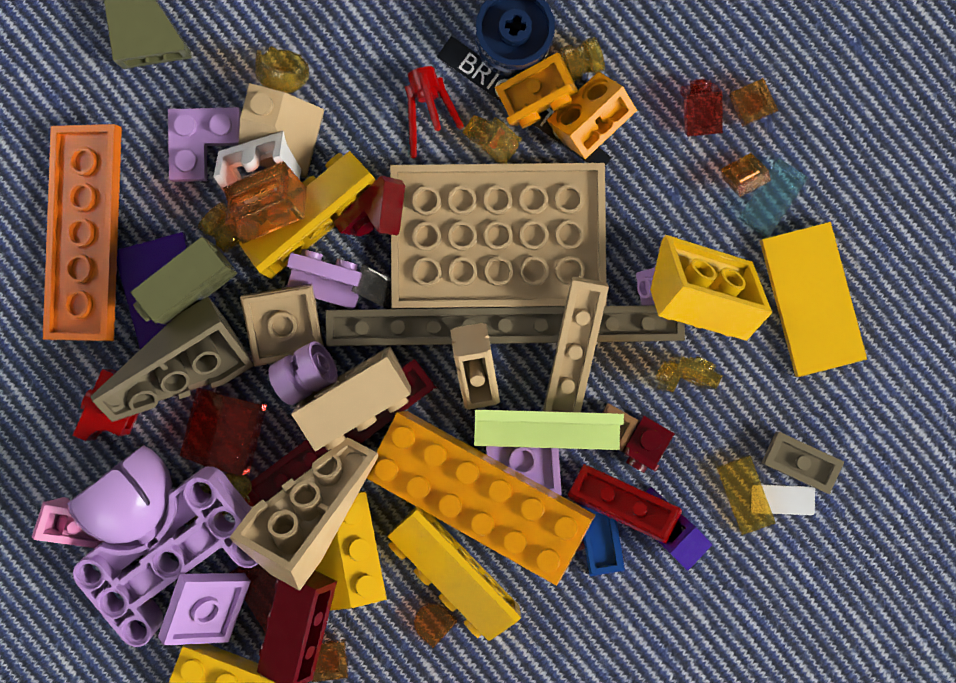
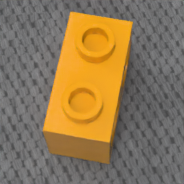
M599 71L578 90V93L571 97L572 103L555 111L547 119L560 141L584 159L593 153L637 111L624 87Z

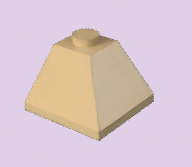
M249 83L240 116L238 145L283 131L287 146L301 168L300 176L307 178L325 110L288 93ZM273 156L259 162V166L266 168L277 166Z

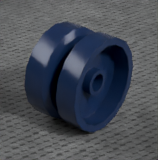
M486 0L482 4L476 17V48L481 60L491 71L505 77H514L548 57L555 35V18L549 4L545 0ZM517 31L518 33L517 36H512L510 32Z

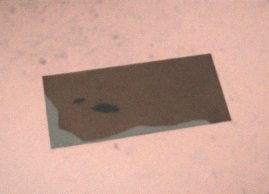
M362 265L359 271L362 273L359 286H353L351 291L387 309H392L391 279Z

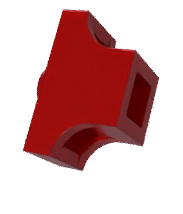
M113 369L101 370L93 390L89 389L81 402L83 413L72 436L84 441L96 440L104 431L118 436L130 435L138 414L112 422L91 399V395L117 371Z

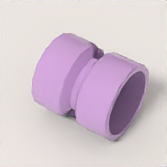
M316 341L310 342L294 351L293 355H288L271 364L268 370L269 379L274 391L282 401L289 405H294L311 396L313 391L318 392L337 381L338 377L337 368L330 353L323 345Z

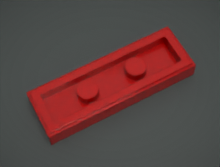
M583 464L567 494L570 499L665 544L682 514L681 508L586 464Z

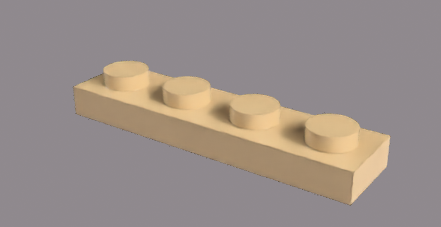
M571 277L543 411L581 412L609 289L608 283Z

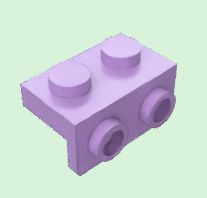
M302 249L301 255L290 253L287 267L292 270L287 287L312 283L315 299L355 309L365 277L361 272L356 271L357 264L337 259L336 264L333 265L323 262L322 254Z

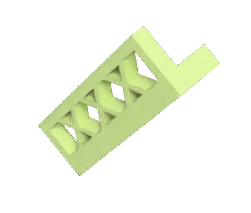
M475 409L474 446L620 450V425H624V414Z

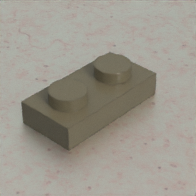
M776 431L761 464L830 494L844 461Z

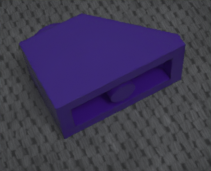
M650 487L646 491L647 493L668 502L653 487ZM682 514L667 543L656 540L687 571L712 546V543Z

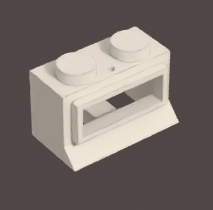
M281 131L218 151L213 176L233 208L245 204H255L262 199L278 194H288L298 189L301 168L287 146L284 132ZM272 156L277 164L275 167L241 176L237 170V167L243 166L246 172H253L259 167L260 160Z

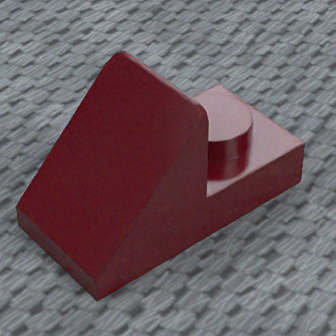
M381 175L334 221L338 231L341 234L363 236L375 228L379 233L397 236L401 227L405 184L400 179Z

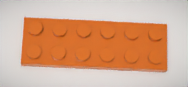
M115 124L51 126L43 340L114 341L121 126Z

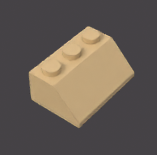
M388 346L338 376L336 382L318 392L314 391L311 396L298 402L291 415L314 451L324 446L327 450H330L346 439L345 433L355 427L358 432L362 431L377 421L375 415L386 409L392 413L408 403L406 397L411 395V386L394 351Z

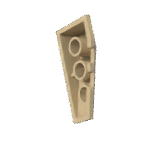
M347 437L342 443L314 461L312 468L298 479L293 481L291 478L283 484V490L266 502L261 500L253 506L232 533L230 539L269 574L300 591L323 559L374 466L378 453Z

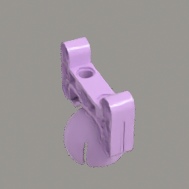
M143 445L101 476L96 483L88 486L67 503L69 513L75 523L86 534L103 541L76 564L73 570V578L121 639L133 647L145 645L162 625L163 613L152 597L177 580L179 574H185L221 547L238 566L252 568L258 565L256 561L230 539V536L251 510V507L224 473L215 467L200 469L176 489H172L170 473L165 463L152 449ZM199 482L206 483L210 487L212 494L204 492L200 488ZM222 511L230 513L234 517L235 522L227 521L223 517ZM196 515L198 516L193 523L185 527V523L194 518ZM167 552L177 556L179 562L173 561ZM143 555L142 559L138 563H136L134 566H131V563L133 561H135L137 558ZM91 564L96 565L100 572L94 570ZM114 592L120 594L123 600L117 598ZM137 620L144 623L146 628L139 625Z

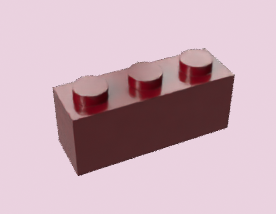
M314 570L299 591L277 579L272 609L267 617V631L259 651L260 660L257 673L275 683H308L313 680L337 584L336 580Z

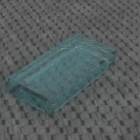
M778 158L738 219L763 236L770 237L809 177Z

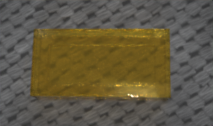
M750 455L716 467L741 535L776 524Z

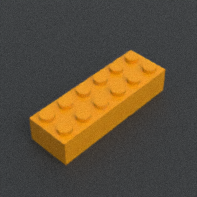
M408 411L396 413L377 450L378 458L367 477L368 480L556 586L565 574L595 517V514Z

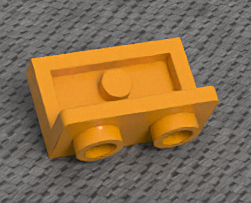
M560 53L549 56L495 87L509 115L506 118L509 125H520L521 128H526L541 119L539 114L549 108L557 111L572 103L571 96L579 92Z

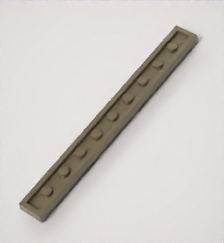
M655 305L605 306L597 342L685 341V323L667 320L658 316ZM565 307L326 310V346L452 345L450 330L455 327L478 323L487 324L490 344L557 343Z

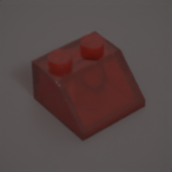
M201 387L197 388L180 457L205 467H215L221 471L241 476L250 473L267 404Z

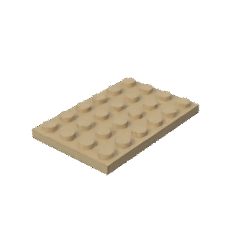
M605 163L390 165V177L400 179L405 184L400 232L397 236L391 235L392 309L565 307L571 277L606 283Z

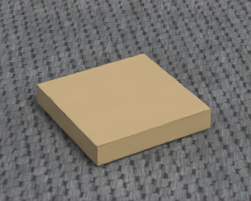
M312 283L240 296L254 366L275 363L288 355H293L294 351L313 341L319 342L324 346Z

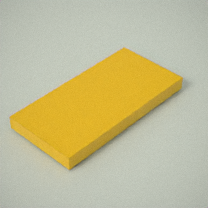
M831 222L760 240L795 377L867 360Z

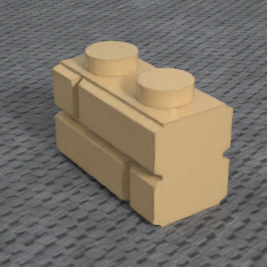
M478 323L455 327L450 331L464 408L470 410L497 405L500 403L487 324Z

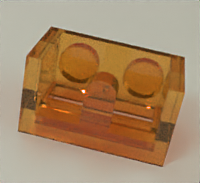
M284 161L223 187L228 201L225 225L242 244L305 218L306 187ZM255 196H257L258 198L257 200L250 202L248 204L244 203V201L251 199Z

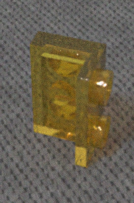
M684 356L671 357L668 362L663 361L656 374L655 380L659 381L656 389L661 392L673 393L680 378L702 389H717L723 376L714 372L715 364L698 356L696 358L690 357L689 359Z

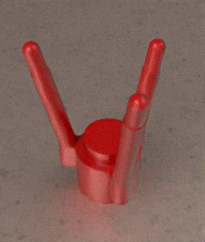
M433 66L414 69L407 75L410 85L405 87L408 98L410 157L412 159L417 157L416 98L420 103L426 102L435 131L441 130L434 99L438 98V93L457 128L462 129L464 126L445 89L443 78H437Z

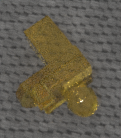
M473 115L462 132L499 164H507L508 160L518 149V142L522 140L521 137L517 136L504 122L496 117L489 121Z

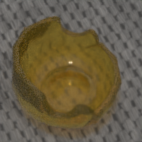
M270 46L264 55H262L261 50L256 51L255 74L263 87L291 94L308 82L310 76L309 66L300 54L290 50H277L274 46Z

